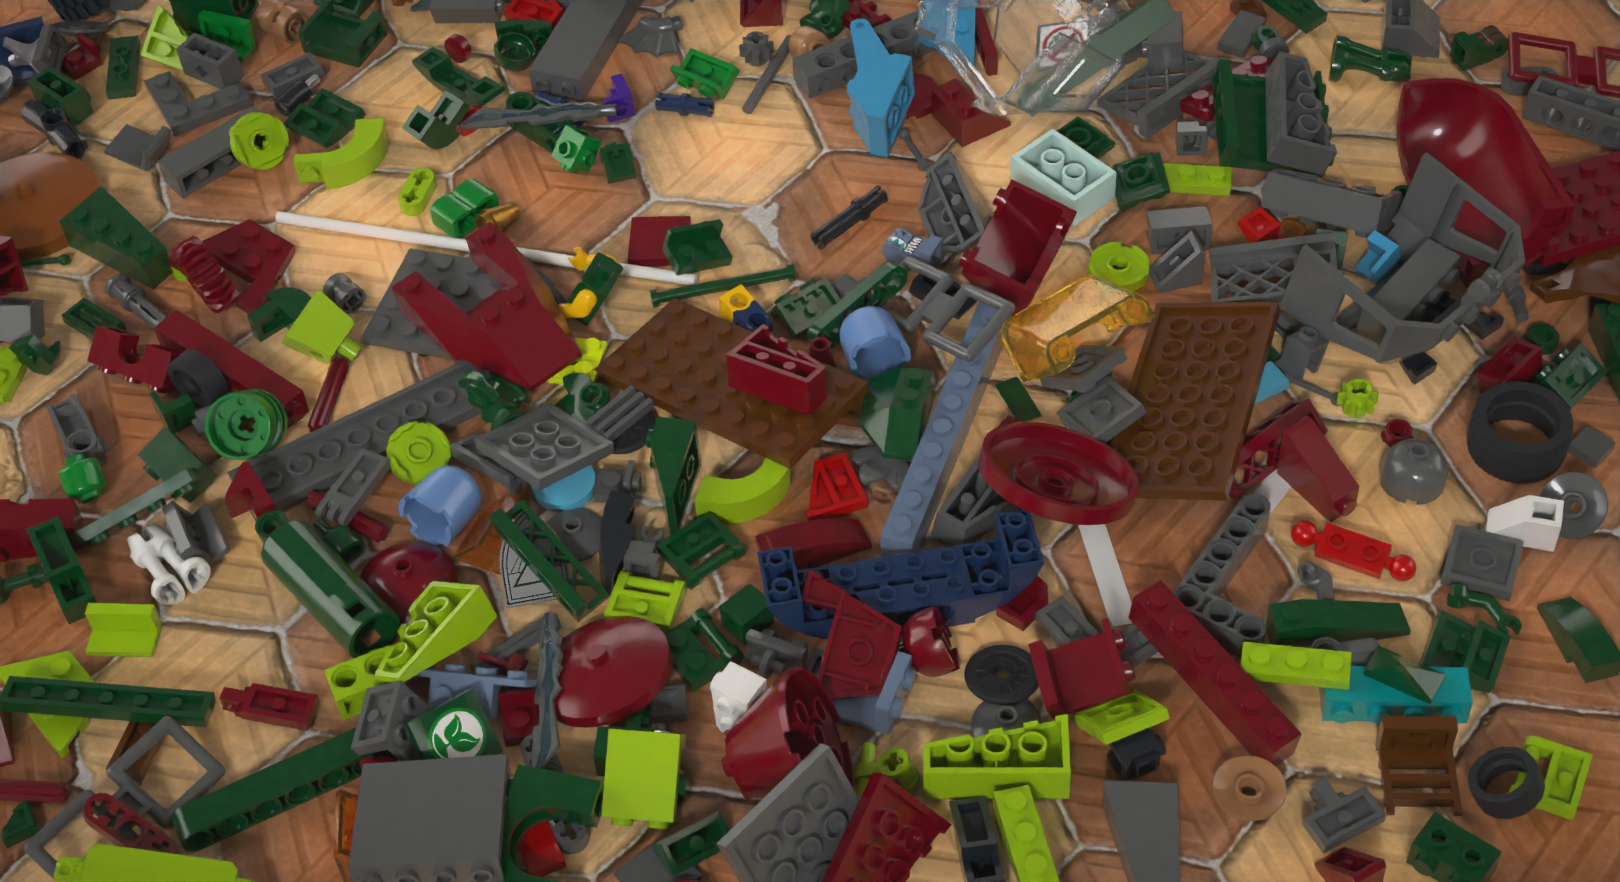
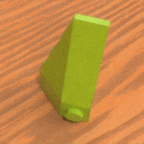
M432 581L412 603L409 609L411 614L408 623L401 624L397 631L400 636L398 642L388 648L374 676L378 681L405 682L486 633L490 624L497 618V614L481 586Z

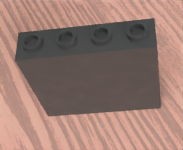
M507 754L363 764L348 864L352 882H504L501 853L507 781L512 776Z

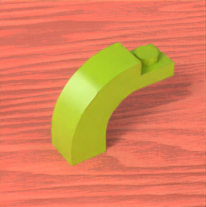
M384 118L356 119L352 138L339 149L324 153L294 154L293 163L299 183L325 182L327 189H335L358 182L371 174L382 163L388 150L389 137Z
M765 458L757 471L740 479H723L704 475L694 499L697 518L711 511L722 524H736L753 520L768 513L788 493L791 487L790 469Z

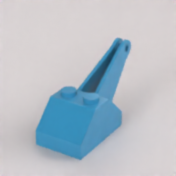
M860 18L852 21L850 24L857 73L854 79L849 80L847 85V96H850L851 101L849 115L853 117L854 129L871 155L888 158L915 95L912 56L897 53L890 55L870 23L866 19Z

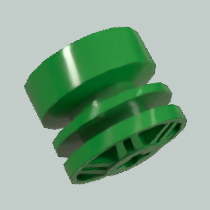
M247 389L220 397L210 407L205 418V433L210 445L220 455L232 460H246L274 450L283 441L287 431V414L283 404L273 394L262 389ZM252 417H253V418L255 419V421H256V422L252 425L253 428H251V427L249 426V424H248L249 422H251V420H252L251 418H252Z

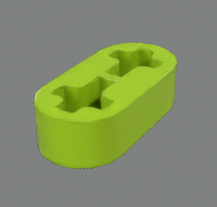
M419 168L409 174L398 195L400 209L404 215L416 216L426 209L437 186L432 170Z

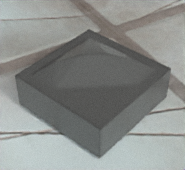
M685 684L664 686L660 693L651 701L653 724L688 720Z

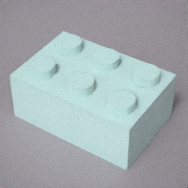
M1053 128L1011 156L1010 181L1013 179L1077 211L1071 224L1072 227L1115 198L1117 172Z

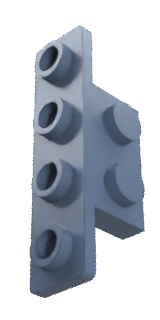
M434 664L415 675L430 677L428 701L430 708L439 706L461 692L473 688L488 719H497L499 685L536 687L538 679L528 678L529 672L508 670L507 676L497 675V668L476 667V672L465 671L466 665L445 664L444 669L434 668Z

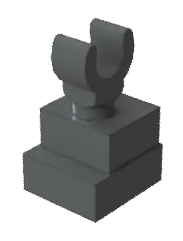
M1182 117L1178 118L1175 141L1177 155H1206L1207 127L1199 126L1198 118L1193 117V121H1183Z
M644 526L641 530L642 541L631 540L623 558L625 571L632 572V576L655 580L660 579L661 565L659 554L656 553V544L665 539L663 528L659 529L658 535L649 537L648 528Z

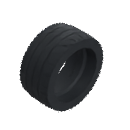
M1521 381L1500 383L1482 393L1473 408L1467 431L1469 454L1479 468H1482L1489 475L1499 478V480L1518 484L1539 482L1553 475L1560 468L1567 455L1573 433L1572 414L1564 400L1545 387ZM1502 420L1526 422L1540 429L1549 440L1540 444H1518L1498 435L1490 425Z

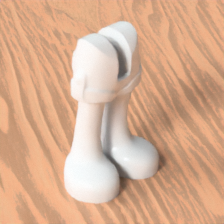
M156 523L145 527L150 537L149 541L145 542L138 533L127 538L131 550V559L137 566L147 568L155 579L151 586V594L159 603L173 605L180 603L185 598L184 588L174 575L167 572L161 563L162 560H166L180 576L185 587L193 594L200 591L208 581L211 569L207 561L201 557H191L184 561L174 549L176 545L174 537Z

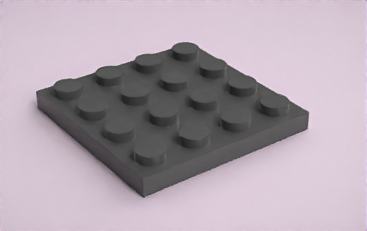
M410 248L362 334L363 341L367 345L452 359L400 312L391 287L414 271H417L464 313L502 287L476 266L472 258Z
M820 743L716 843L739 882H822L859 803V798L830 746Z

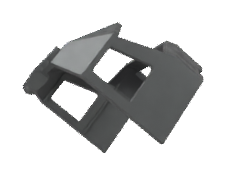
M1427 152L1422 156L1402 205L1396 216L1392 219L1395 226L1386 236L1399 245L1402 260L1398 264L1399 268L1370 291L1364 293L1344 276L1345 273L1342 270L1338 271L1313 249L1305 245L1300 251L1280 306L1302 325L1316 329L1327 340L1372 358L1379 364L1392 365L1433 349L1443 340L1449 342L1458 333L1462 324H1471L1478 317L1484 306L1487 308L1492 307L1500 298L1501 292L1505 289L1508 292L1511 291L1522 278L1519 273L1525 263L1520 225ZM1465 200L1506 231V236L1498 251L1454 229L1453 226ZM1428 238L1442 246L1491 264L1479 279L1474 280L1470 284L1463 297L1431 323L1397 320L1373 300L1374 296ZM1347 294L1355 302L1337 316ZM1362 309H1365L1387 329L1380 346L1350 331L1358 325Z

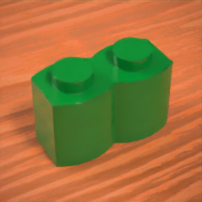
M466 180L459 184L453 193L440 197L430 207L432 222L453 238H463L476 228L475 217L479 215L481 210L499 206L497 193L477 180Z

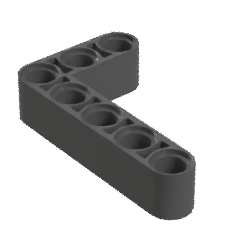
M1248 494L1241 499L1173 593L1228 653L1238 658H1242L1243 642L1264 644L1266 624L1260 617L1219 596L1266 533L1271 506L1269 500L1260 494Z

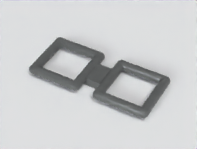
M906 256L899 265L907 273L913 270L937 281L936 285L908 318L881 306V308L892 315L899 329L905 332H912L922 320L930 323L922 334L923 340L966 362H972L1015 310L1013 302L971 283H964L953 297L945 294L954 282L953 276L911 256ZM971 297L998 311L972 343L965 347L939 333L959 311L965 301Z
M170 716L163 717L107 769L109 778L120 787L112 796L142 818L148 814L163 828H168L172 825L171 816L177 808L202 797L226 772L225 767ZM168 733L208 772L173 805L165 810L125 771ZM91 790L82 791L24 845V851L53 879L57 861L43 847L84 810L87 799L95 794ZM103 804L100 808L95 805L93 806L94 814L97 817L105 815L112 820L109 827L111 830L114 829L117 820L123 816L119 813L115 820L107 814L108 805ZM132 823L125 824L119 831L120 836L127 841H134L140 837L132 829L136 826Z

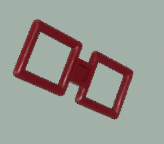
M1511 32L1508 35L1509 77L1511 80L1534 84L1538 76L1541 75L1575 87H1579V83L1593 85L1596 87V92L1599 95L1620 98V86L1607 83L1606 59L1620 61V49L1597 46L1593 49L1592 58L1577 55L1576 44L1572 41ZM1520 45L1565 52L1566 77L1521 70Z

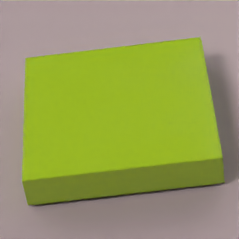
M1136 689L1133 690V694L1087 708L1074 715L1079 728L1105 745L1169 720L1170 717L1167 707Z

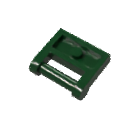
M711 511L656 544L657 553L682 578V581L687 582V588L690 590L700 585L701 579L732 559L739 560L746 555L742 543ZM723 544L726 547L696 568L692 569L689 566Z
M705 608L697 609L688 620L664 633L673 655L672 667L692 692L711 682L716 673L722 672L730 661L739 665L744 659V654L737 646H732L711 621L712 616ZM702 631L722 656L714 660L694 634Z

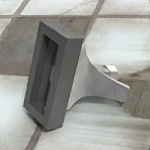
M52 23L42 26L39 38L31 44L18 42L8 37H5L3 42L4 47L14 52V54L8 57L10 65L13 67L31 65L37 73L48 66L60 72L68 44Z

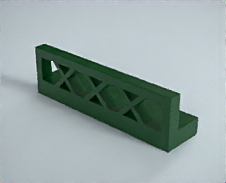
M523 499L506 513L501 508H498L489 515L492 528L577 622H580L609 598V593ZM523 512L530 519L529 531H521L512 519ZM534 526H536L541 532H535ZM533 538L548 539L552 544L551 555L542 554L533 545ZM556 549H557L562 555H555ZM555 562L570 563L573 567V578H563L554 568ZM577 573H579L583 579H577ZM576 586H591L598 595L586 603L576 592Z

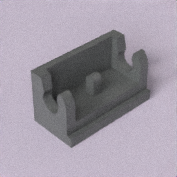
M1206 206L1146 211V220L1149 231H1146L1151 254L1166 253L1190 231L1195 232L1203 250L1211 248L1212 221Z

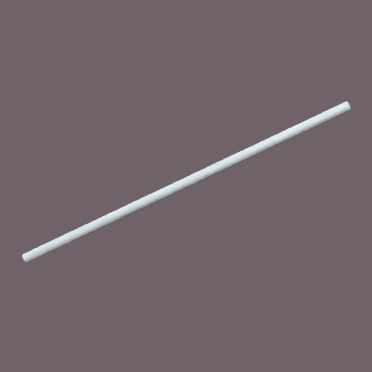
M278 211L275 217L276 222L470 252L466 239ZM516 247L529 261L575 268L568 260L569 257L573 258L575 256ZM618 262L623 267L620 275L684 285L697 284V274L688 273L677 276L672 270Z

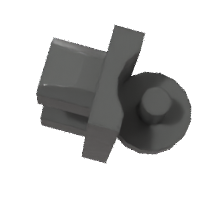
M766 627L760 632L750 629L746 634L747 647L743 662L759 667V676L768 679L772 673L780 675L781 669L787 671L792 668H805L808 643L797 638L790 643L779 639L780 636L776 631Z

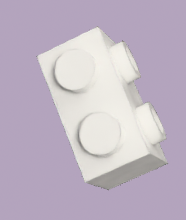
M731 661L722 672L716 673L710 685L716 726L721 732L724 733L725 730L730 729L767 691V681L765 678Z

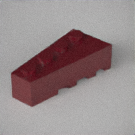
M74 498L29 499L27 504H17L10 501V499H0V563L38 556L26 529L57 516L62 523L73 550L81 549L82 544H78L73 533L82 529L83 518Z

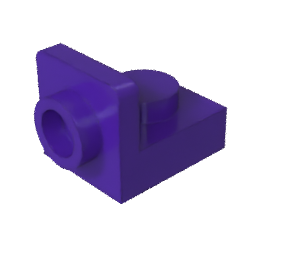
M622 73L611 76L613 88L609 89L610 97L604 99V105L616 104L617 116H606L610 123L635 115L632 93Z

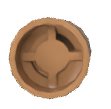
M265 0L258 8L256 14V23L260 30L290 44L300 41L298 31L308 20V16L304 11L290 6L281 0Z

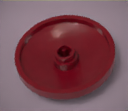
M616 616L588 623L562 638L560 649L564 654L561 661L563 669L558 677L562 689L554 699L556 719L560 723L573 727L589 728L604 726L625 719L649 704L665 686L673 666L672 651L662 630L654 623L642 618ZM552 648V662H553V659H554V657H555V655H556V652H555L554 649ZM552 663L551 673L544 688V691L548 695L546 712L549 715L550 695L554 688V681L552 678Z

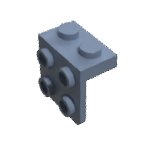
M898 651L879 697L832 700L841 721L889 735L895 720L900 719L906 693L912 690L915 682L916 670H912V655Z

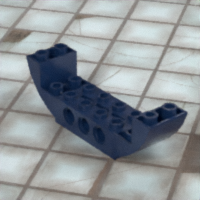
M1024 509L996 513L995 539L798 571H796L791 546L757 552L768 610L788 628L820 639H828L835 611L802 603V594L809 570L818 573L823 579L834 586L837 585L845 590L847 594L861 603L872 607L902 626L903 629L904 623L910 616L933 605L934 608L937 607L940 610L948 627L975 623L976 618L996 610V607L1003 606L1024 591L1037 577L1044 565L1031 514Z

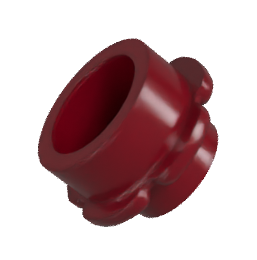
M1401 419L1389 421L1384 428L1385 430L1381 432L1382 441L1387 443L1389 447H1392L1399 441L1414 438L1411 435V425Z

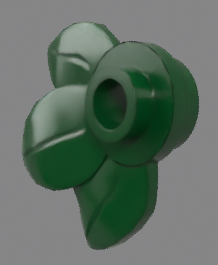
M811 0V13L800 19V26H811L824 33L827 38L838 36L843 29L842 17L848 11L849 0Z
M569 374L563 377V384L568 394L554 406L586 425L585 421L609 403L610 392L603 384L593 383L587 374ZM596 396H599L596 401L592 402Z

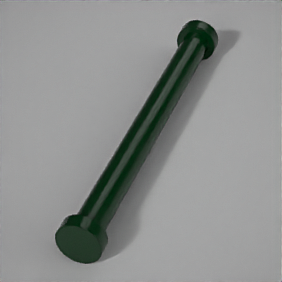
M788 263L783 268L658 292H656V289L650 290L652 306L655 308L659 307L660 303L670 302L674 298L681 300L728 291L740 284L743 287H749L789 279V282L796 281L793 263Z

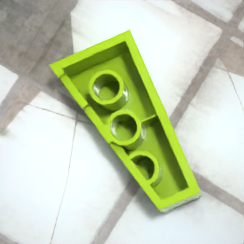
M1068 714L1055 716V721L1039 724L1038 720L1025 722L1023 727L1003 731L1002 727L988 730V734L972 738L967 734L923 743L924 799H966L985 796L986 799H993V792L1029 785L1033 799H1069L1071 767Z

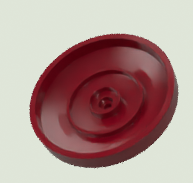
M1015 422L999 426L991 430L984 438L978 458V467L982 477L996 493L1021 509L1063 523L1102 525L1120 520L1131 511L1139 490V479L1134 468L1113 448L1079 431L1048 423Z

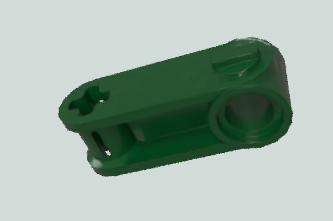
M516 92L507 98L505 109L530 111L537 104L547 105L527 92ZM539 110L532 114H503V118L528 115L546 117L557 113V111ZM571 120L540 125H530L528 121L508 123L513 130L518 131L551 153L565 125L578 128Z

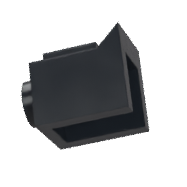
M1149 727L1110 743L1109 745L1113 752L1107 754V760L1120 781H1130L1132 777L1136 779L1158 770L1160 757L1166 754V748L1162 738L1158 734L1154 735Z

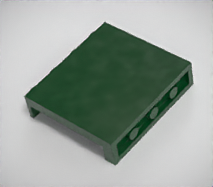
M1219 59L1212 76L1219 166L1268 172L1281 168L1317 175L1323 178L1325 172L1323 175L1267 161L1265 77L1232 74L1231 60ZM1316 71L1313 77L1316 85L1314 94L1318 100H1321L1323 107L1321 115L1324 123H1327L1329 106L1325 105L1324 99L1326 84L1322 83L1321 71ZM1329 127L1331 131V134L1329 135V140H1331L1332 129L1331 127Z

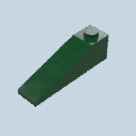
M1299 599L1269 604L1266 619V633L1270 644L1294 647L1312 646L1315 640L1322 637H1330L1338 642L1367 638L1381 640L1410 635L1411 632L1400 603Z

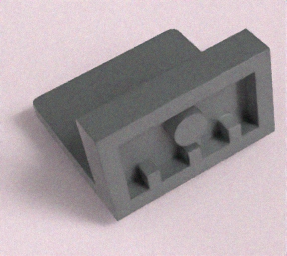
M402 681L368 688L351 749L359 756L388 750L400 761L421 760L404 723L430 709V707Z

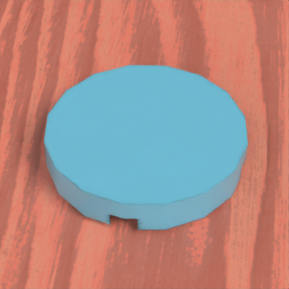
M589 465L542 490L532 486L533 495L537 503L546 510L562 509V511L581 508L593 498L596 474L592 466Z

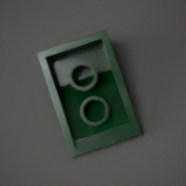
M658 416L654 429H649L646 446L651 448L650 468L654 469L662 507L670 535H672L681 528L701 466V456L696 421Z

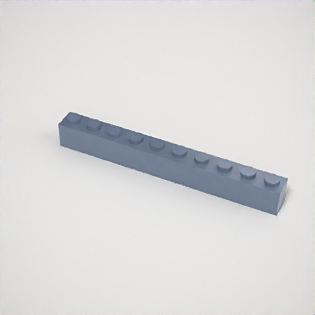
M979 301L961 345L968 347L998 310ZM1009 318L972 362H966L955 357L880 535L881 557L921 551L1008 336Z

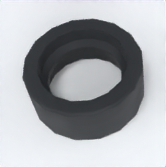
M185 350L168 365L167 372L176 389L182 395L187 393L193 404L199 408L215 403L228 392L227 382L220 370L212 361L196 350Z
M1499 747L1487 751L1477 758L1471 766L1467 779L1470 791L1477 805L1485 814L1497 819H1512L1525 815L1537 806L1543 797L1545 789L1543 775L1535 759L1527 751L1517 747ZM1508 771L1527 773L1523 783L1512 792L1502 795L1486 792L1490 782L1502 773Z

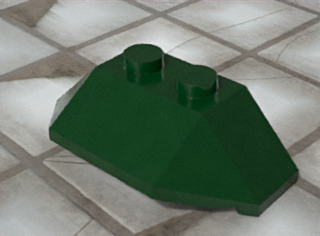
M901 367L869 379V392L864 396L858 416V424L869 439L879 448V452L884 458L912 461L925 430L937 384V376L933 371Z

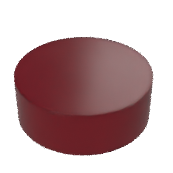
M453 34L444 42L447 54L455 62L462 63L471 56V46L463 36Z

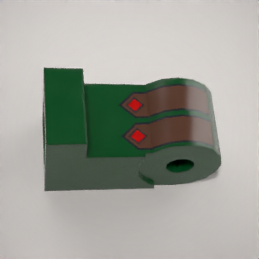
M1494 25L1487 26L1480 32L1470 35L1462 31L1454 34L1450 56L1465 71L1491 62L1504 55L1508 50V38Z

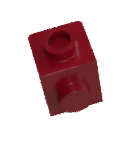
M1037 576L1014 599L1003 606L996 607V616L1024 631L1035 620V612L1048 605L1047 583Z

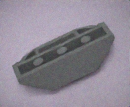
M949 152L927 168L925 176L927 181L922 191L918 210L928 236L934 235L942 238V254L964 252L966 248L970 249L979 242L991 220L979 189L955 155Z

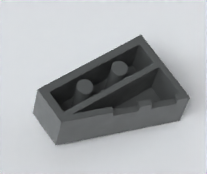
M977 458L936 513L931 535L950 546L973 543L995 528L996 513L1021 510V508L1004 499L987 484L980 473Z

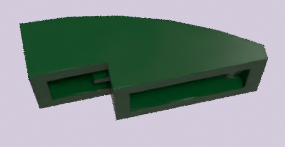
M57 516L26 529L68 624L85 618L88 603H97L59 517Z
M1572 597L1538 604L1537 610L1567 663L1574 662L1585 683L1619 675V649L1604 627L1583 605Z

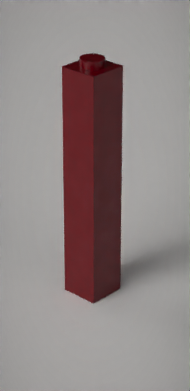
M175 310L154 327L160 345H166L183 352L187 349L196 350L212 361L224 376L229 393L247 389H262L273 394L284 406L287 414V429L309 412L302 389L180 311Z

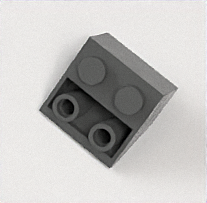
M1385 0L1382 15L1381 50L1391 48L1392 50H1401L1411 56L1439 58L1440 17L1423 0Z

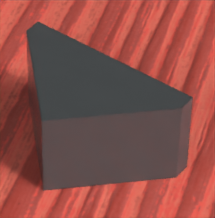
M1190 231L1149 267L1148 273L1158 292L1162 293L1202 284L1205 252L1195 232Z

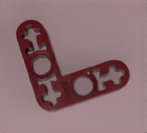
M97 793L87 799L83 815L85 822L116 846L153 851V847L159 850L164 846L167 848L166 853L177 854V846L172 838L107 793ZM103 804L108 805L107 814L115 820L119 813L123 815L117 820L113 830L108 828L111 826L112 821L108 817L100 815L98 818H95L93 816L94 805L99 808ZM132 823L137 825L141 830L140 837L134 841L124 840L120 836L119 831L125 824Z

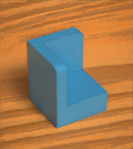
M1374 230L1367 238L1370 250L1355 266L1356 272L1377 285L1402 260V255L1398 244Z

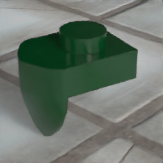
M33 334L16 339L9 349L17 356L19 362L27 366L31 371L42 375H49L60 357L61 344L60 341H57L47 348Z

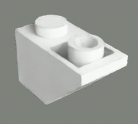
M1527 495L1488 510L1485 531L1524 541V547L1554 552L1562 525L1564 501Z

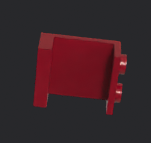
M1109 618L1102 619L1105 632L1050 650L1047 649L1042 640L1028 644L1044 707L1053 719H1055V716L1071 714L1134 693L1131 681L1136 679L1130 659L1124 660L1121 650L1127 648L1121 628L1115 629Z

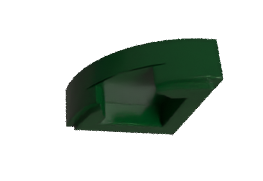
M28 799L13 809V815L8 820L6 826H3L2 839L7 848L33 837L41 830Z

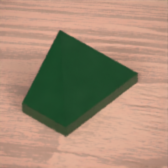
M1379 645L1363 675L1430 705L1446 674Z

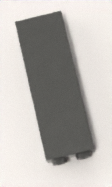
M572 0L529 68L532 91L539 92L542 90L550 95L584 101L616 48L618 39L623 36L644 0Z

